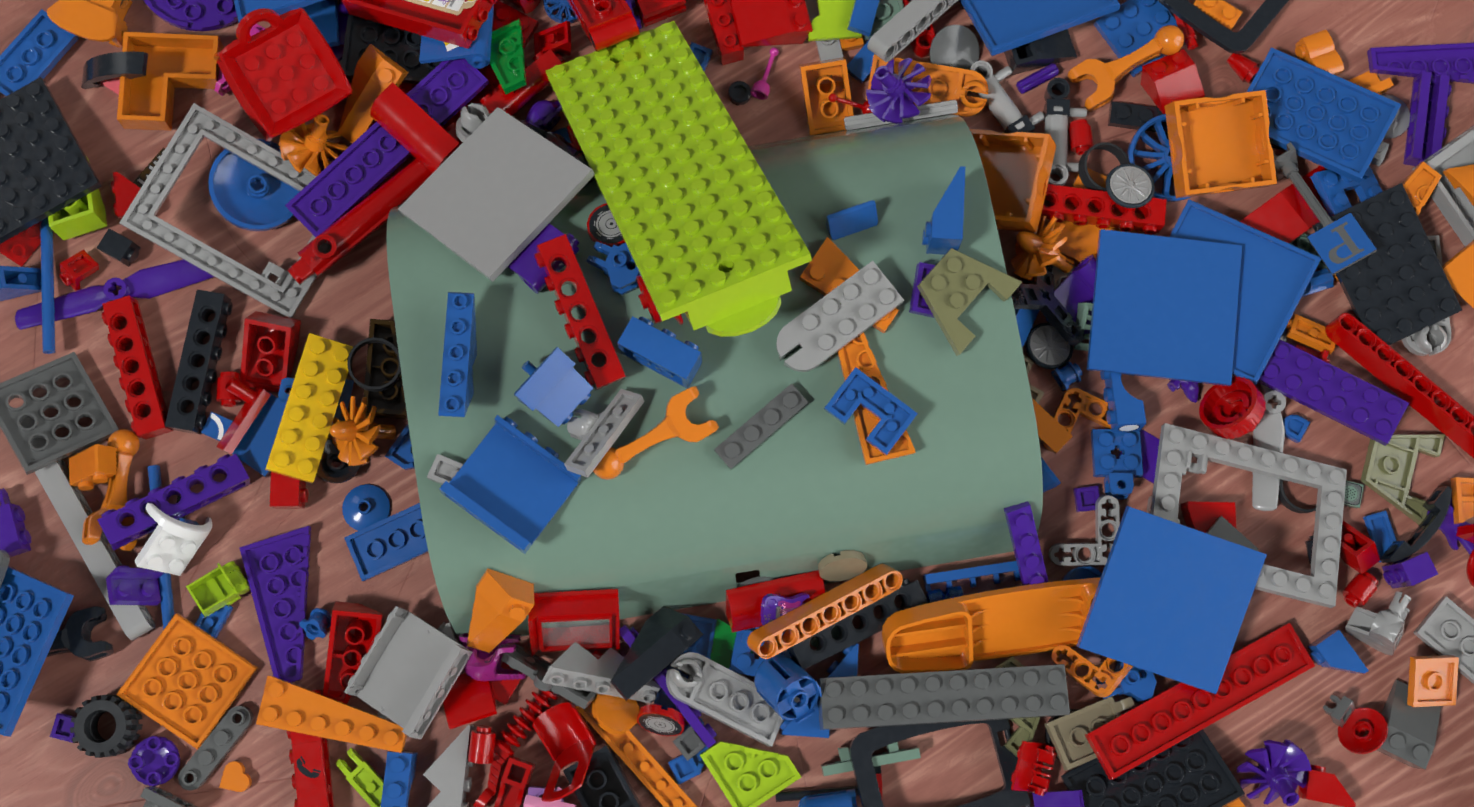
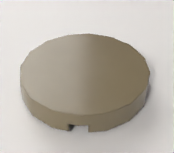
M843 550L840 552V555L835 557L834 553L829 554L818 564L820 577L828 581L848 580L860 575L867 568L864 554L855 550Z

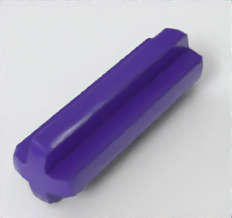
M1052 63L1018 81L1016 87L1021 94H1024L1057 76L1059 69L1056 64Z

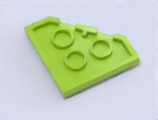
M719 741L700 753L701 758L732 807H757L801 778L788 755L725 741Z

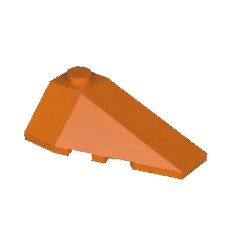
M372 44L367 47L357 62L351 83L353 93L352 96L347 97L338 133L352 144L374 124L375 120L370 116V110L376 98L392 82L399 87L409 73Z
M487 568L476 585L467 646L490 653L524 621L533 608L534 584Z

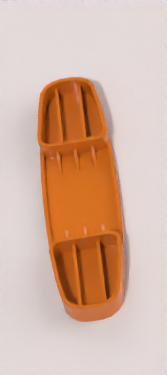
M1100 578L1055 581L991 590L936 601L895 612L887 618L882 628V644L888 663L895 671L902 674L957 671L969 669L975 660L1051 651L1059 645L1074 647L1078 643Z

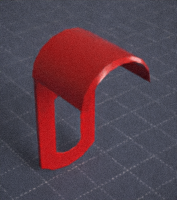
M569 702L560 703L547 709L535 719L532 725L551 758L555 761L541 799L543 802L562 799L583 785L596 745V740L578 709L573 703ZM579 761L572 783L562 790L554 791L561 769L573 762Z

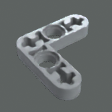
M1103 495L1096 501V543L1054 544L1049 549V559L1061 566L1105 565L1107 558L1102 556V552L1107 551V544L1102 543L1101 540L1112 541L1116 537L1120 525L1119 502L1113 496ZM1107 499L1109 503L1113 504V508L1108 510V516H1114L1113 520H1101V516H1106V509H1103L1101 506L1106 503ZM1106 523L1112 524L1114 528L1112 535L1108 537L1104 536L1101 531L1102 526ZM1109 543V550H1110V551H1111V548H1112V545H1113V544H1111V543ZM1074 547L1072 551L1074 561H1071L1072 557L1063 556L1061 561H1059L1058 557L1054 556V553H1057L1059 548L1064 552H1071L1070 548ZM1083 547H1087L1090 550V557L1085 561L1078 558V551Z

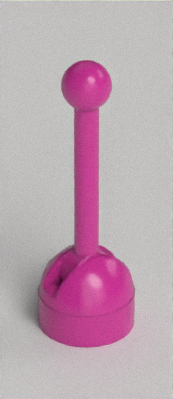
M775 47L770 49V58L762 80L756 81L752 86L750 93L757 99L766 100L768 98L770 86L766 80L774 58L779 53Z

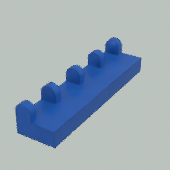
M1017 561L923 575L926 595L931 594L930 584L945 582L947 591H952L951 581L969 579L970 587L973 588L976 587V577L992 575L994 584L1000 583L999 574L1014 572L1015 581H1019L1021 578Z

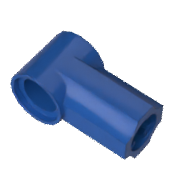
M1327 268L1314 272L1302 297L1334 287L1333 275Z

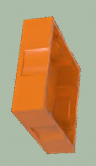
M1266 90L1237 93L1222 98L1204 97L1179 100L1165 105L1176 198L1263 188L1277 184L1273 149L1269 139L1270 122Z
M970 129L984 168L997 229L1037 233L1057 146L1051 135L1028 132L999 133L992 130Z

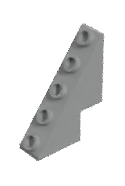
M574 642L550 665L542 682L623 698L610 681L624 657L612 648H609L597 659L578 643ZM651 680L629 699L652 703L655 701L661 687Z
M469 724L423 774L441 791L427 807H469V802L465 801L466 792H470L472 777H468L469 767H473L474 763L468 761L471 730L477 729L473 724Z

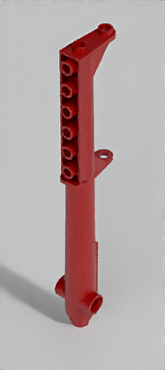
M551 49L547 52L540 51L532 58L534 62L527 67L525 64L527 85L508 94H505L501 85H499V91L494 95L488 93L480 100L481 104L488 109L489 113H492L498 107L513 116L543 89L551 86L545 71L556 65L564 64V59L559 54L555 55ZM454 121L445 130L461 145L463 142L456 136V122ZM417 159L413 160L297 252L301 259L294 263L287 271L299 285L313 274H316L317 277L321 276L387 222L390 210L399 204H403L432 173ZM323 244H328L332 249L329 253L323 254L319 252V247Z

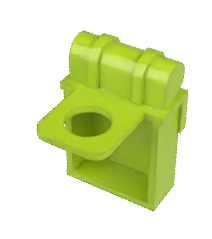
M235 561L228 562L222 567L217 563L218 567L186 586L205 618L225 605L229 606L241 599L240 594L243 595L250 591L248 579L243 576L241 568L236 565Z

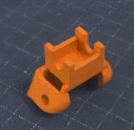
M58 0L47 9V15L58 27L71 34L91 41H109V44L122 48L123 34L128 32L126 22L123 20L133 2L131 0H124L121 5L122 0Z

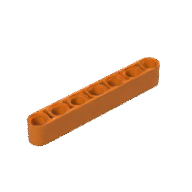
M879 564L754 630L748 636L747 645L761 658H772L895 592L901 587L903 577L900 572L890 566Z

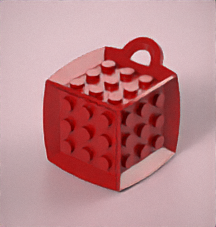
M300 7L281 15L267 8L257 9L248 13L238 24L236 30L237 39L220 52L214 54V59L217 61L238 102L264 136L265 141L268 142L273 137L315 118L344 98L352 96L353 93L349 81L329 44L306 11ZM265 21L271 24L270 27L250 36V30L256 23Z

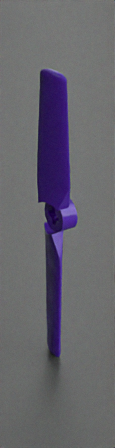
M184 259L141 269L123 280L111 278L104 286H90L54 298L55 321L98 311L103 308V303L130 295L133 298L150 299L213 278L214 276ZM116 286L122 288L118 291V295L113 293V291L116 290ZM42 302L19 309L16 312L15 323L19 330L42 325Z

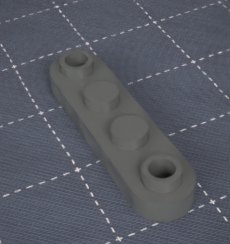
M235 706L231 708L183 767L178 776L179 784L183 789L196 790L203 786L251 726L253 713L248 707ZM237 714H240L242 717L239 723L235 721ZM190 773L194 776L192 782H189L187 779Z

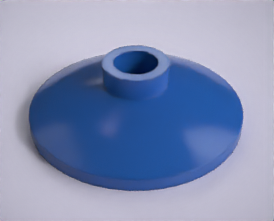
M369 484L357 486L346 495L343 501L342 512L344 519L349 526L359 531L388 518L390 513L389 498L377 486ZM363 503L368 504L366 511H361L360 507Z

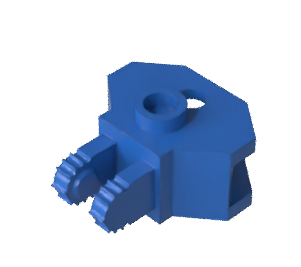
M595 242L593 248L607 255V259L604 261L595 256H588L586 261L592 266L604 270L605 275H608L614 292L624 295L636 289L638 286L636 276L640 275L626 243L610 247L600 242Z
M1117 661L1114 672L1122 670L1124 663ZM1133 666L1113 693L1103 697V699L1117 694H1125L1136 702L1153 697L1157 683L1152 672ZM1095 679L1096 682H1097V685H1098V684H1101V685H1102V684L1105 683V681L1102 683V682H1100L1099 680Z

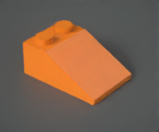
M842 57L799 64L810 135L846 130L844 118L854 116L853 107L837 101L830 102L828 98L831 93H835L840 98L852 101L846 59Z

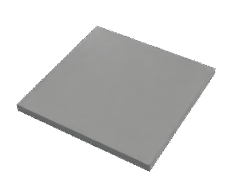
M497 107L398 210L402 215L424 229L454 254L493 282L590 181L595 173L591 168Z

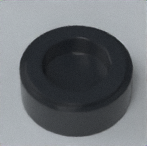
M743 81L732 83L728 90L730 101L735 105L746 104L751 98L750 86Z

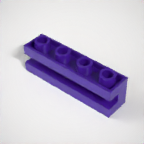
M1422 71L1413 79L1404 165L1417 166L1442 148V141L1447 131L1444 124L1449 112L1447 98L1451 93L1449 75L1440 74L1437 78H1431L1432 72Z

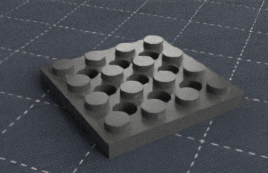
M75 352L0 383V428L26 475L108 439L113 432L119 430ZM60 378H67L70 384L67 387L61 388L56 385V381ZM37 388H44L47 394L44 397L37 398L33 396V391ZM76 397L81 400V404L77 407H70L67 405V401L70 398ZM14 398H20L24 401L23 405L18 408L11 407L9 402ZM47 408H56L58 414L55 417L49 418L44 415V411ZM83 417H88L93 422L88 427H82L78 424V421ZM25 418H32L35 421L34 425L30 428H24L20 423ZM65 427L70 432L66 437L61 438L55 435V431L58 428ZM36 438L46 440V444L41 448H35L31 445L32 441Z

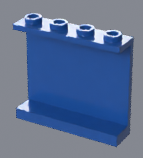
M497 415L494 419L496 424L449 483L447 481L444 482L440 487V491L474 518L526 554L580 483L581 475L567 471L564 463L558 459V453L548 446L545 449L537 444L539 440L531 433L526 431L523 434L516 429L518 425L508 417L502 419Z

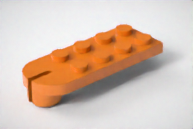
M875 54L868 84L869 90H871V82L876 69L880 66H886L888 63ZM894 57L892 59L894 60V74H898L899 62L904 59ZM912 60L904 73L905 77L912 72L917 63L921 64L925 71L914 76L911 82H916L930 75L931 83L928 88L916 87L912 91L931 93L930 99L924 104L956 100L958 112L952 115L973 116L979 113L987 102L985 98L967 96L968 91L988 94L987 81L976 71Z

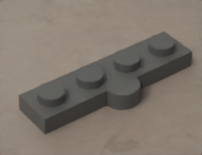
M515 643L516 648L514 652L504 653L501 661L529 676L534 681L535 687L539 690H551L583 709H586L597 695L594 692L543 683L542 680L552 664L536 654L532 656L529 650Z

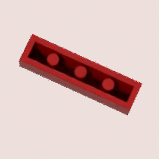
M393 82L376 98L371 107L370 116L431 173L460 146L456 139Z
M819 570L726 590V615L732 633L763 626L760 616L763 597L767 594L792 597L799 593H807L810 597L802 603H807L824 594L823 578L820 577Z

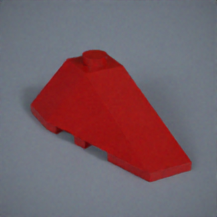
M335 601L332 610L323 696L347 705L351 695L346 694L344 691L348 686L349 679L355 675L361 665L363 656L368 653L373 645L375 636L381 631L383 613L359 603Z

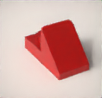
M565 21L535 33V55L542 50L547 52L549 49L554 53L558 51L568 56L571 55L570 22Z

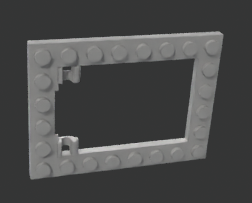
M194 103L121 219L120 224L280 314L292 318L316 279V274H313L299 285L288 271L268 262L260 275L156 217L157 212L204 137L298 191H301L317 177L306 168L301 173L296 171L289 160L284 161L280 152ZM312 235L307 244H309L316 237ZM323 244L319 247V252L323 254L329 253L332 247L328 244ZM271 273L279 277L276 283L268 279Z
M1167 423L1161 426L1150 514L1180 524L1177 514L1182 475H1185L1186 471L1205 474L1208 461L1317 488L1310 576L1263 564L1255 589L1328 608L1335 607L1347 469ZM1192 457L1197 458V463L1191 462Z

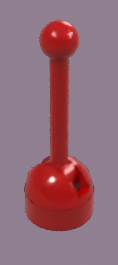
M831 93L828 97L830 102L837 101L860 108L863 114L872 113L869 109L868 101L860 104L840 98L835 93Z

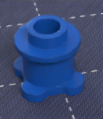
M1068 361L1066 366L1061 369H1054L1051 374L1059 388L1064 392L1072 383H1079L1081 381L1082 371L1076 363L1072 364Z
M315 608L310 613V618L308 620L302 619L299 625L305 630L306 636L309 639L314 640L316 637L325 638L327 635L325 629L331 626L332 616L325 609Z

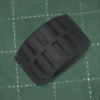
M117 695L93 696L91 700L82 702L84 707H77L75 710L78 715L71 719L74 727L70 728V733H75L72 741L73 743H79L77 748L80 751H86L85 755L95 756V758L117 756L127 752L126 749L132 748L135 745L133 740H138L140 734L137 732L142 730L143 724H139L142 715L137 714L136 711L138 709ZM106 711L110 712L116 721L115 732L109 740L103 739L97 728L100 717Z

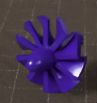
M906 58L899 62L898 74H894V60H890L886 66L878 67L873 74L871 90L866 89V96L870 105V111L882 122L888 121L901 124L903 123V118L914 117L920 113L913 102L919 107L930 99L931 93L912 91L916 87L928 88L931 83L930 75L916 82H911L914 76L925 71L921 64L917 63L912 72L904 77L906 69L913 60L912 58Z
M1285 739L1283 743L1266 740L1264 741L1265 748L1248 750L1245 755L1256 761L1258 767L1247 761L1237 767V773L1253 772L1258 774L1250 779H1240L1239 785L1244 789L1253 783L1260 784L1246 796L1249 799L1259 798L1262 791L1270 787L1271 789L1263 802L1264 804L1268 805L1280 796L1283 803L1287 806L1295 805L1299 801V795L1295 790L1298 785L1302 788L1306 786L1307 771H1311L1310 762L1303 749H1300L1292 741Z

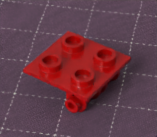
M38 222L1 243L0 253L22 267L41 243L40 223Z
M1022 741L1017 752L1018 761L1016 769L1011 777V790L1030 791L1044 796L1045 792H1048L1050 779L1040 775L1052 776L1049 773L1043 772L1042 768L1053 770L1052 766L1043 764V762L1054 765L1057 755L1055 747L1046 743Z

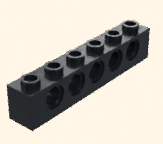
M198 289L196 291L165 427L200 435L207 421L205 413L207 406L210 405L212 400L210 391L212 383H215L217 378V370L215 369L217 361L222 356L221 343L222 339L226 337V322L233 309L232 299L225 294ZM211 313H215L214 320L208 322V316ZM210 335L209 342L203 345V338ZM204 357V364L201 367H197L198 360ZM199 380V387L196 390H192V384ZM194 403L193 411L187 413V406Z
M908 578L903 579L901 587L895 592L788 648L791 658L801 668L806 669L882 631L883 624L887 618L895 612L928 604L919 581H909ZM897 595L902 599V605L899 608L894 603ZM876 605L881 608L882 612L879 618H876L873 613ZM855 616H858L861 621L858 629L854 628L852 624ZM834 626L838 627L840 635L836 640L831 636V630ZM812 637H816L819 643L815 650H812L809 645Z

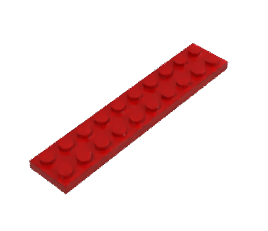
M1287 623L1230 655L1217 694L1179 682L1085 734V737L1109 780H1113L1315 667V664L1292 625Z

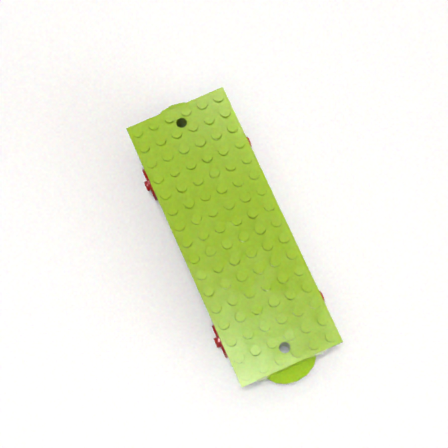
M675 21L664 23L659 27L643 31L640 35L598 52L595 51L577 57L574 60L546 70L547 78L570 124L566 127L571 140L569 144L583 152L589 167L595 173V180L640 275L636 276L642 293L638 297L643 309L648 308L654 323L658 324L674 317L682 325L683 319L681 314L685 313L693 330L706 326L708 333L720 337L743 335L767 324L780 308L782 303L780 295L792 291L787 271L812 261L811 254Z

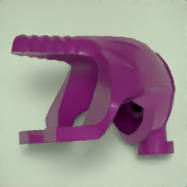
M468 633L459 635L462 646L473 652L463 668L467 676L478 681L525 679L526 675L522 672L503 669L500 665L503 653L514 652L516 648L515 644L507 643H519L521 635H508L490 653L467 646Z

